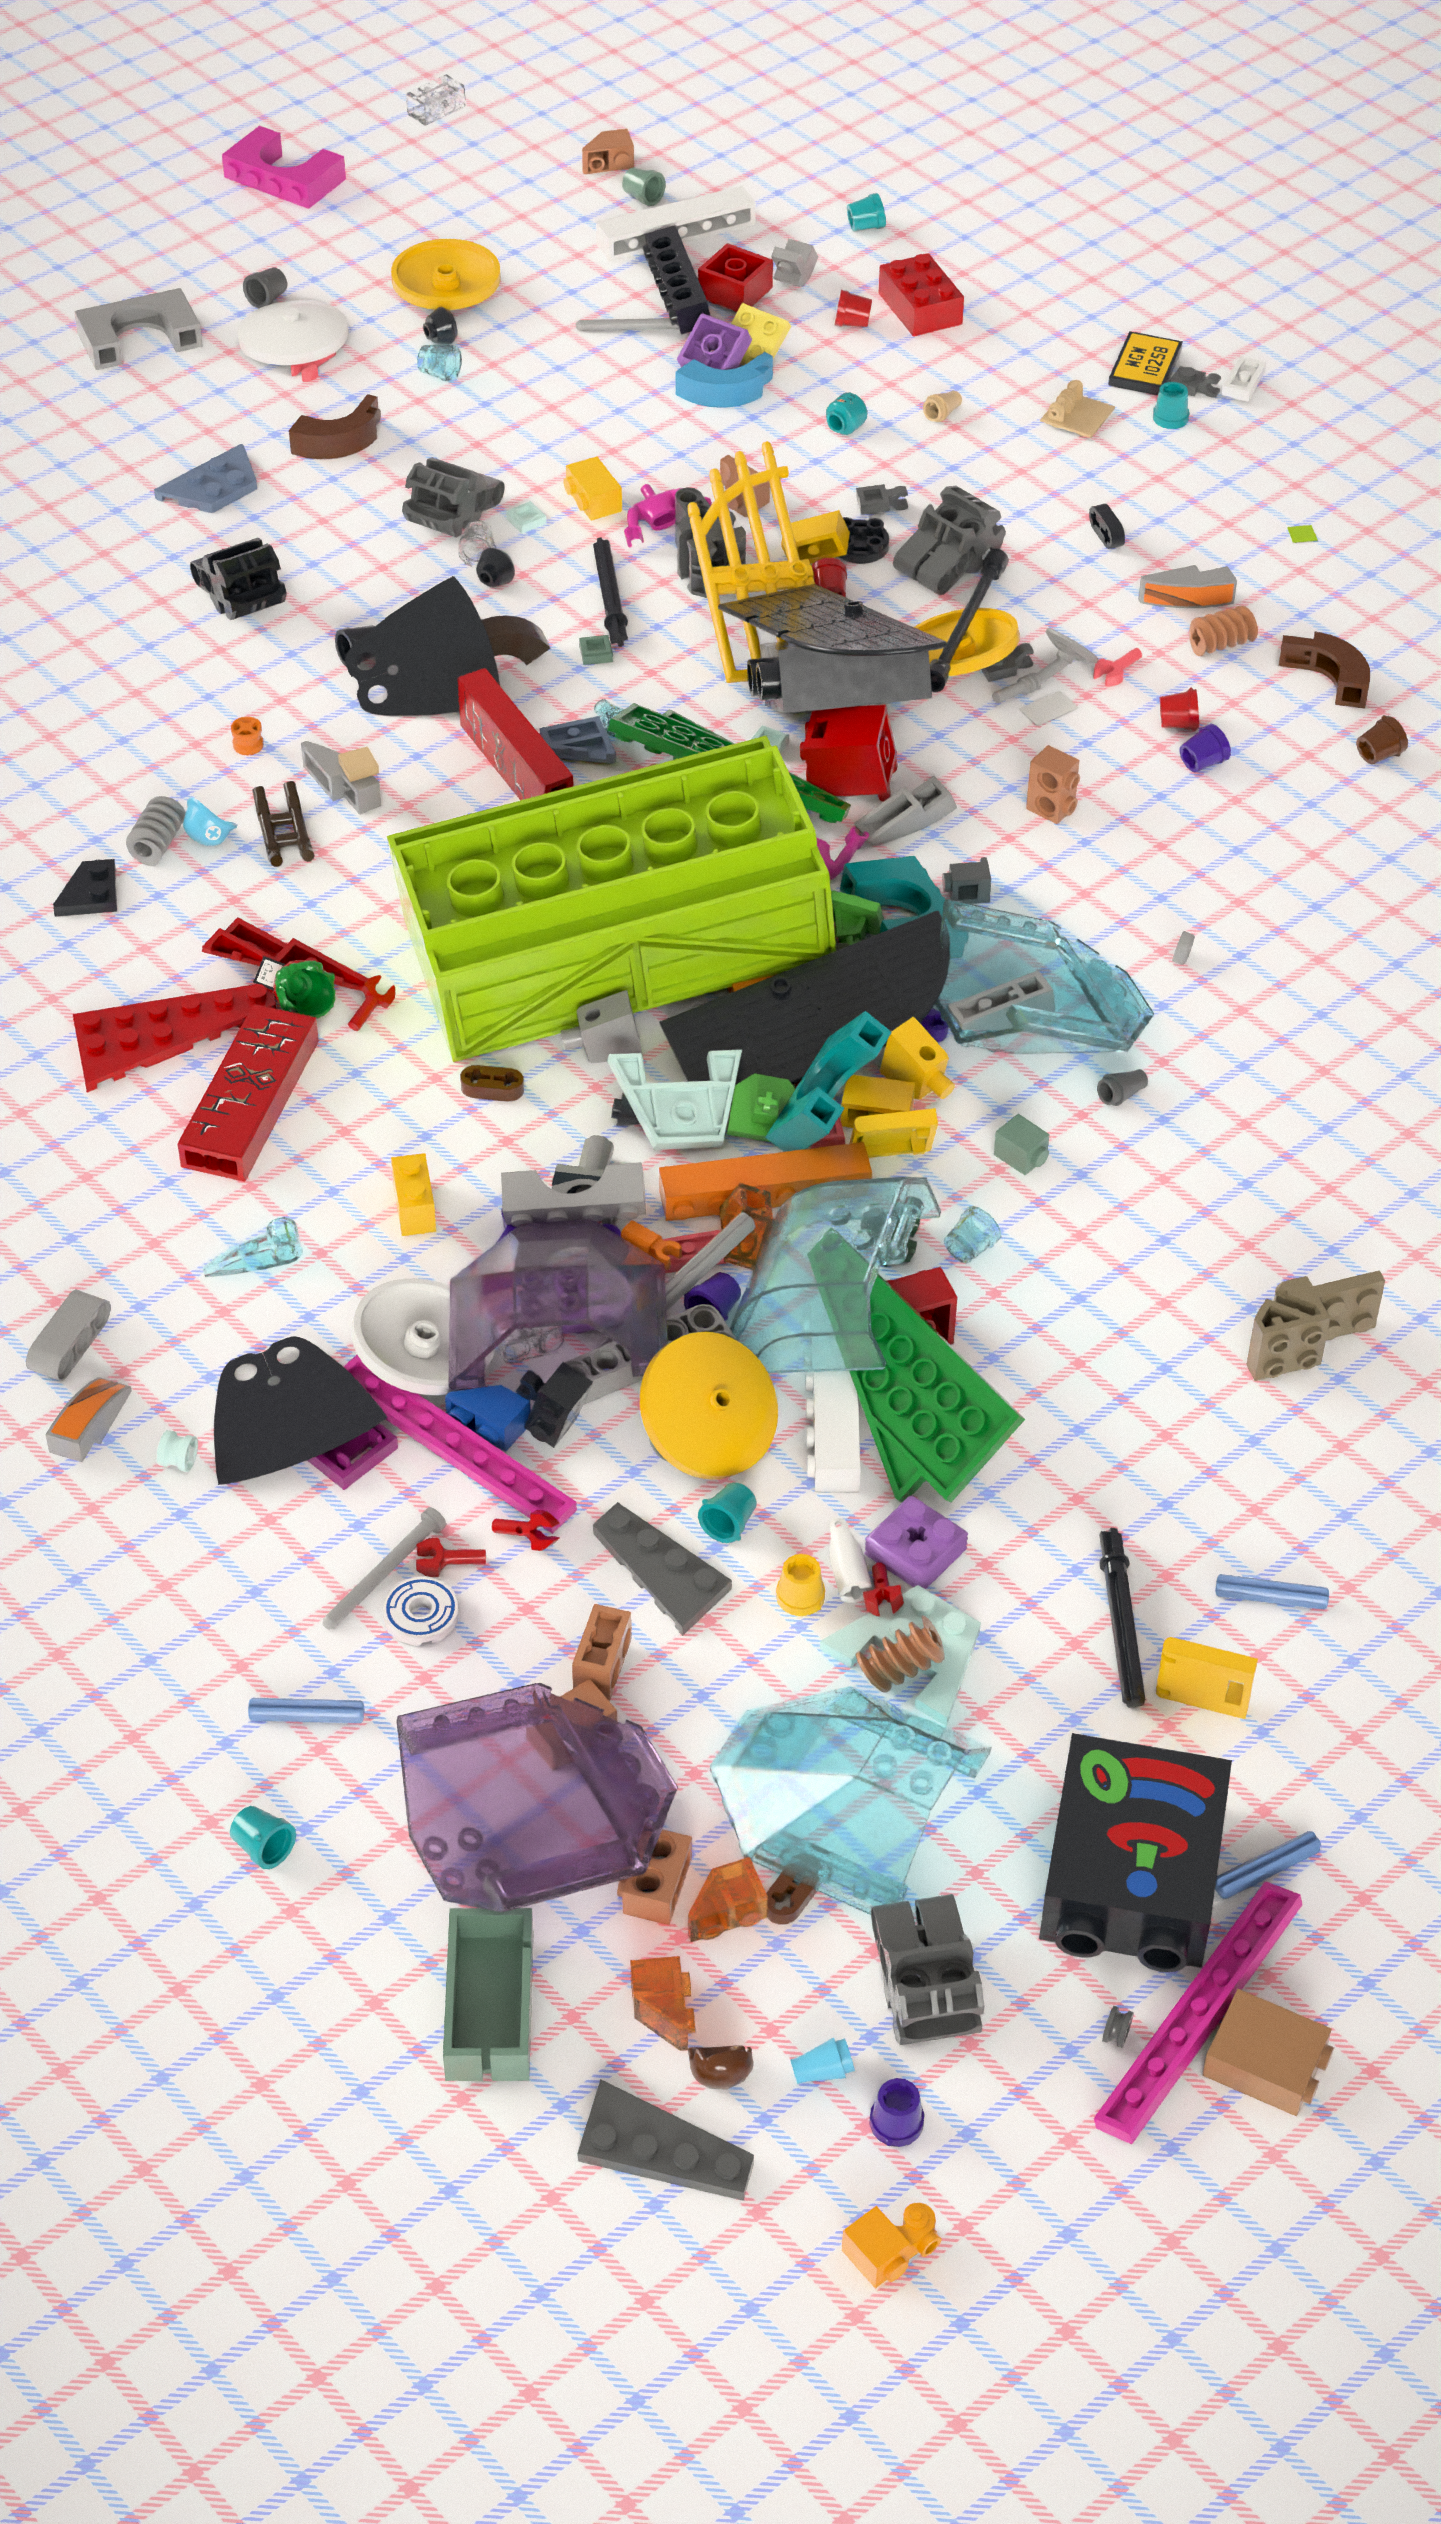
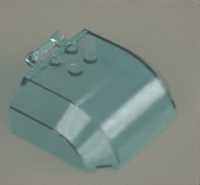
M893 1177L825 1182L795 1193L782 1204L774 1216L730 1327L737 1341L757 1356L768 1373L883 1370L885 1368L886 1360L871 1331L870 1293L881 1265L901 1264L905 1261L908 1253L906 1245L915 1220L940 1217L941 1209L927 1177ZM900 1220L896 1232L894 1234L893 1240L890 1241L897 1221Z

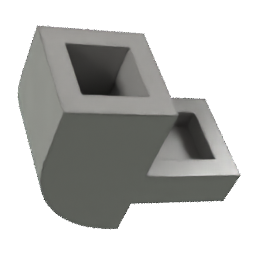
M789 238L785 249L775 246L771 255L777 267L773 279L803 287L810 279L819 258L814 246Z

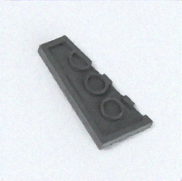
M618 1502L593 1524V1534L620 1565L626 1566L632 1573L633 1580L641 1589L645 1588L654 1598V1604L663 1614H668L675 1622V1628L682 1636L732 1590V1580Z
M600 2079L577 2153L578 2162L744 2201L754 2166V2154Z

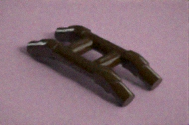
M288 781L283 784L288 812L270 814L263 786H257L252 789L266 854L269 862L274 867H279L283 863L280 847L297 845L300 856L306 862H311L315 857L294 781ZM293 825L294 832L275 835L273 827Z

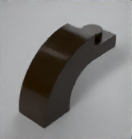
M507 615L482 619L494 657L499 655L514 656L527 666L551 649L543 630L527 619Z

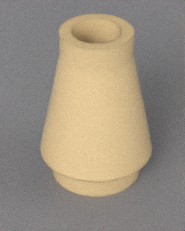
M956 390L930 395L923 404L924 415L930 421L942 422L962 404V396Z

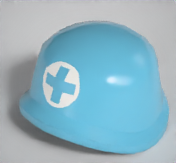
M188 798L183 828L185 833L197 843L207 846L220 845L229 833L238 827V824L224 821L216 816L199 800Z

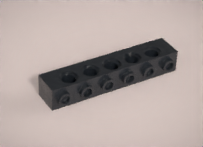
M676 225L644 234L647 245L642 246L651 274H653L655 284L659 289L661 299L664 301L667 313H669L672 326L677 325L682 335L692 331L700 314L711 315L707 299Z

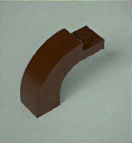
M367 394L351 414L339 419L322 420L301 415L289 429L291 454L310 459H336L364 450L377 439L376 426L381 419V410L378 408V396Z
M1314 631L1313 639L1283 635L1278 666L1321 673L1327 676L1336 687L1335 705L1365 709L1370 684V667L1366 658L1356 647L1341 638Z

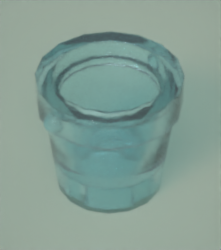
M448 344L445 346L423 345L420 348L417 356V367L421 373L450 383L454 382L460 373L462 355L459 347Z
M969 1206L944 1238V1245L956 1260L967 1264L988 1248H992L1001 1239L1002 1234L999 1225L989 1213L980 1207Z

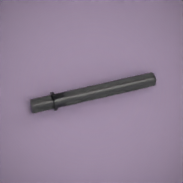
M599 537L596 539L597 542L593 544L606 615L604 626L609 631L611 644L617 643L618 647L624 646V641L628 640L626 630L628 619L622 609L610 541Z
M1110 1528L1109 1531H1101L1099 1534L1102 1552L1099 1566L1105 1575L1122 1702L1128 1708L1134 1709L1136 1706L1144 1705L1146 1699L1127 1574L1130 1561L1128 1556L1124 1554L1122 1533H1118L1117 1528Z

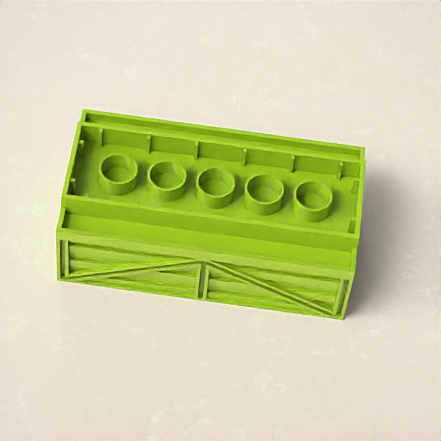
M767 735L386 836L404 921L453 1062L560 1034L562 1030L579 1027L576 1011L579 1007L627 990L632 1011L637 1013L732 987L734 983L773 976L836 951L830 876L817 847L816 830L777 745L771 746Z

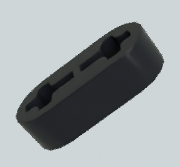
M1103 503L1091 506L1089 509V521L1092 529L1107 549L1123 546L1125 543L1124 528L1109 505Z

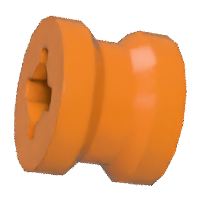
M250 716L240 717L232 722L233 749L237 753L247 756L259 753L264 746L263 737L261 736V722L257 718Z

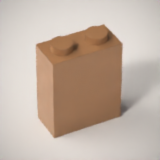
M1237 1989L1207 2052L1202 2076L1297 2117L1303 2102L1311 2105L1320 2083L1319 2080L1314 2079L1318 2068L1326 2071L1335 2047L1328 2045L1332 2028L1241 1989Z

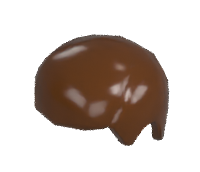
M743 2045L688 2048L690 2070L697 2082L709 2089H730L744 2082L753 2070L754 2061L751 2047H747V2051Z

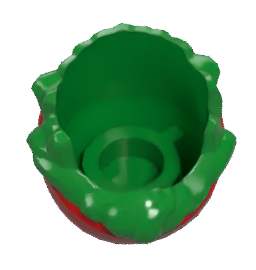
M306 960L291 961L276 972L273 985L274 994L282 1010L319 1019L334 1007L336 1000V990L334 989L335 976L333 973L326 972L320 962Z

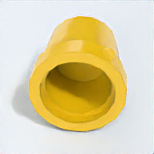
M795 1554L789 1557L783 1564L780 1580L776 1587L778 1605L783 1611L795 1616H807L821 1610L825 1600L826 1589L822 1581L819 1562L807 1554Z

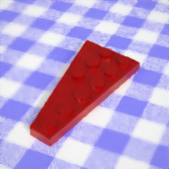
M253 984L72 1014L86 1092L98 1089L97 1084L112 1078L114 1082L126 1077V1071L138 1066L148 1068L194 1049L193 1044L206 1038L209 1041L221 1037L222 1031L234 1026L241 1028L253 1004L277 1009L273 990L261 984Z

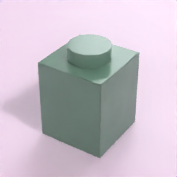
M1018 1113L996 1131L994 1156L1025 1176L1035 1167H1041L1046 1162L1049 1156L1050 1134Z

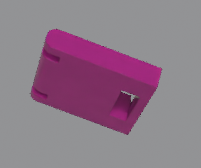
M379 1423L347 1443L307 1461L345 1490L398 1449V1439L396 1435ZM369 1447L372 1448L366 1454H364L362 1457L356 1460L353 1464H351V1461L355 1459L357 1456H359L361 1453H363L366 1449H368Z

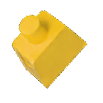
M912 1017L891 1031L892 1033L886 1043L879 1073L887 1079L915 1082L914 1099L920 1100L932 1091L940 1099H945L955 1088V1084L944 1075L949 1060L948 1054L926 1029Z

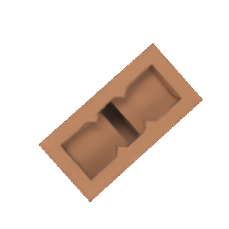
M1047 745L1030 761L1026 809L1057 825L1067 815L1070 816L1078 804L1076 792L1080 782V774H1078L1080 760Z
M599 1604L593 1605L572 1663L573 1688L591 1679L605 1697L611 1700L632 1640V1618L630 1611Z
M645 1825L641 1840L634 1839L631 1846L629 1863H632L630 1871L629 1873H622L618 1884L617 1896L622 1897L623 1914L670 1926L692 1861V1836ZM656 1856H664V1857H666V1858H663V1859H655V1858H653V1857H656ZM645 1889L654 1890L653 1892H650V1893L642 1892V1890H645Z

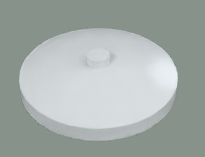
M290 300L273 303L253 311L240 322L237 334L239 346L248 357L268 364L296 365L317 361L338 351L346 343L349 329L345 314L330 304L311 300Z
M396 1279L374 1287L358 1303L351 1325V1338L354 1349L361 1361L372 1373L397 1388L423 1395H446L449 1392L465 1390L475 1385L489 1370L496 1349V1334L493 1324L481 1306L460 1290L428 1279Z

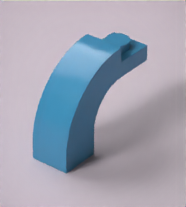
M763 352L746 365L729 370L711 368L693 359L675 371V395L697 405L716 408L736 407L751 403L763 397V386L768 384L773 378V356Z

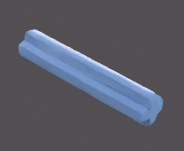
M1225 1574L1218 1575L1216 1580L1215 1592L1218 1597L1322 1610L1327 1609L1329 1603V1589L1327 1587Z
M253 1697L248 1703V1716L252 1721L360 1724L363 1722L365 1714L364 1702L361 1700Z
M1307 1831L1218 1875L1215 1891L1222 1899H1227L1319 1853L1321 1842L1313 1831Z

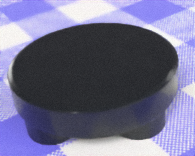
M843 517L850 535L847 554L839 556L840 559L850 563L866 564L878 561L887 554L890 538L881 519L853 520L849 517Z

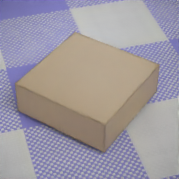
M368 746L338 754L339 764L349 782L379 774V765Z

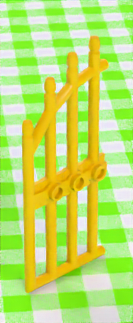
M769 441L762 443L765 471L750 475L746 456L743 451H738L735 453V464L739 480L728 489L724 490L719 470L717 468L710 470L709 478L712 484L714 502L703 519H701L697 503L691 502L688 504V515L690 517L726 683L748 682L747 669L736 670L723 611L718 609V605L721 604L719 595L736 594L737 600L749 598L748 593L765 591L766 594L778 592L777 590L815 584L809 559H799L781 479L788 478L789 476L788 466L777 467L776 458L773 455L774 450ZM766 482L770 484L787 561H770L753 486ZM741 493L743 494L758 558V563L741 564L728 503ZM718 517L730 566L712 567L706 535ZM742 620L751 659L761 658L757 629L755 626ZM776 637L777 642L785 641L781 637Z

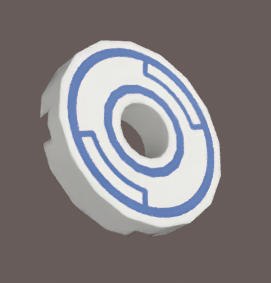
M412 1577L403 1580L389 1590L383 1601L385 1626L388 1632L398 1641L412 1646H422V1642L432 1641L433 1644L442 1641L453 1632L459 1621V1601L454 1590L441 1580L432 1577ZM418 1607H426L431 1610L424 1616H416L411 1613Z

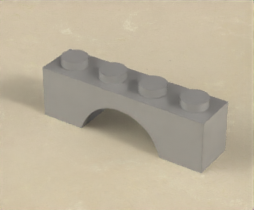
M642 1162L606 1165L603 1175L595 1185L585 1191L573 1194L561 1193L551 1189L541 1180L536 1170L501 1172L502 1211L506 1225L524 1228L538 1222L562 1225L567 1223L568 1220L582 1219L585 1222L593 1223L608 1217L632 1220L639 1215H646L645 1181Z

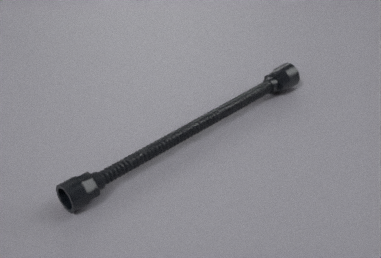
M991 549L986 554L983 560V568L981 569L982 577L947 641V648L943 649L938 660L934 659L930 663L931 690L934 693L944 689L949 679V671L951 669L949 664L992 581L998 580L1008 565V555L1001 549Z

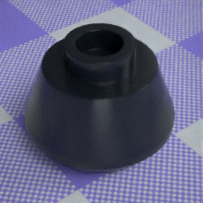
M438 307L426 317L423 324L425 337L433 343L453 344L457 338L458 329L451 311L444 307Z
M487 548L480 555L476 573L484 585L497 587L508 584L513 580L515 568L511 557L506 552L497 548Z

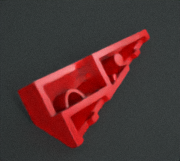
M239 917L226 930L219 928L205 942L201 951L260 966L263 956L284 964L295 960L320 962L326 972L334 974V985L361 991V987L369 979L295 938H292L287 944Z

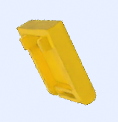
M936 1108L857 1117L854 1121L849 1144L864 1142L868 1158L910 1153L913 1155L925 1154V1152L931 1151L938 1127Z
M1168 1637L1163 1643L1156 1695L1163 1699L1246 1719L1258 1658L1175 1637Z

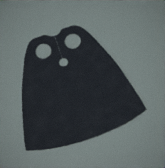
M455 576L442 581L391 613L361 637L351 647L345 657L348 673L357 680L359 685L356 695L361 708L365 712L376 715L419 716L459 712L458 677L486 668L500 685L494 653L483 622L471 598ZM364 652L373 654L376 660L373 668L369 670H361L356 663L357 657ZM391 665L397 666V674L390 675L388 668ZM377 685L385 687L388 694L387 698L381 703H373L368 698L369 690Z
M297 1336L287 1337L273 1343L269 1349L262 1353L244 1354L230 1360L225 1365L218 1383L214 1413V1449L218 1485L257 1478L307 1461L360 1436L388 1417L348 1370L318 1346L304 1338ZM287 1347L297 1348L299 1356L295 1361L283 1364L277 1360V1355L282 1349ZM244 1364L255 1365L257 1372L251 1379L245 1381L236 1379L234 1373L238 1367ZM277 1376L280 1378V1382L277 1385L272 1386L268 1384V1380L271 1377Z

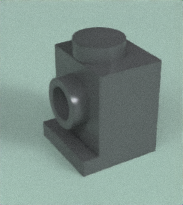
M981 857L980 862L949 864V873L942 874V886L944 892H949L951 905L990 903L991 874L987 857Z

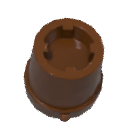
M1383 715L1373 727L1358 737L1356 746L1363 760L1372 765L1391 756L1400 757L1401 753L1408 748V738L1399 721L1394 717Z

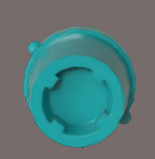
M877 192L846 206L847 217L852 231L880 229L886 226L883 202Z
M1178 382L1164 383L1159 389L1156 405L1153 408V421L1158 426L1166 429L1182 428L1187 425L1190 415L1188 409V388Z
M737 1482L729 1483L712 1498L702 1500L703 1505L698 1510L697 1516L699 1524L707 1535L718 1542L732 1543L740 1541L745 1525L756 1509V1497L747 1486Z
M248 1806L242 1809L233 1819L229 1831L230 1838L250 1856V1859L262 1869L267 1870L277 1867L287 1858L293 1849L297 1835L295 1827L284 1818H277L256 1806Z

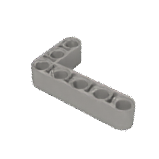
M701 1304L568 1360L565 1363L593 1381L584 1402L585 1405L642 1380L648 1364L661 1348L670 1343L668 1341H674L684 1335L696 1332H714L735 1340L737 1339L715 1307Z

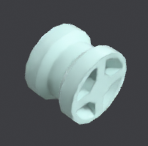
M166 1430L161 1436L158 1445L157 1464L163 1467L175 1465L180 1471L189 1472L194 1465L198 1452L197 1436L186 1435L185 1437H180L175 1431Z

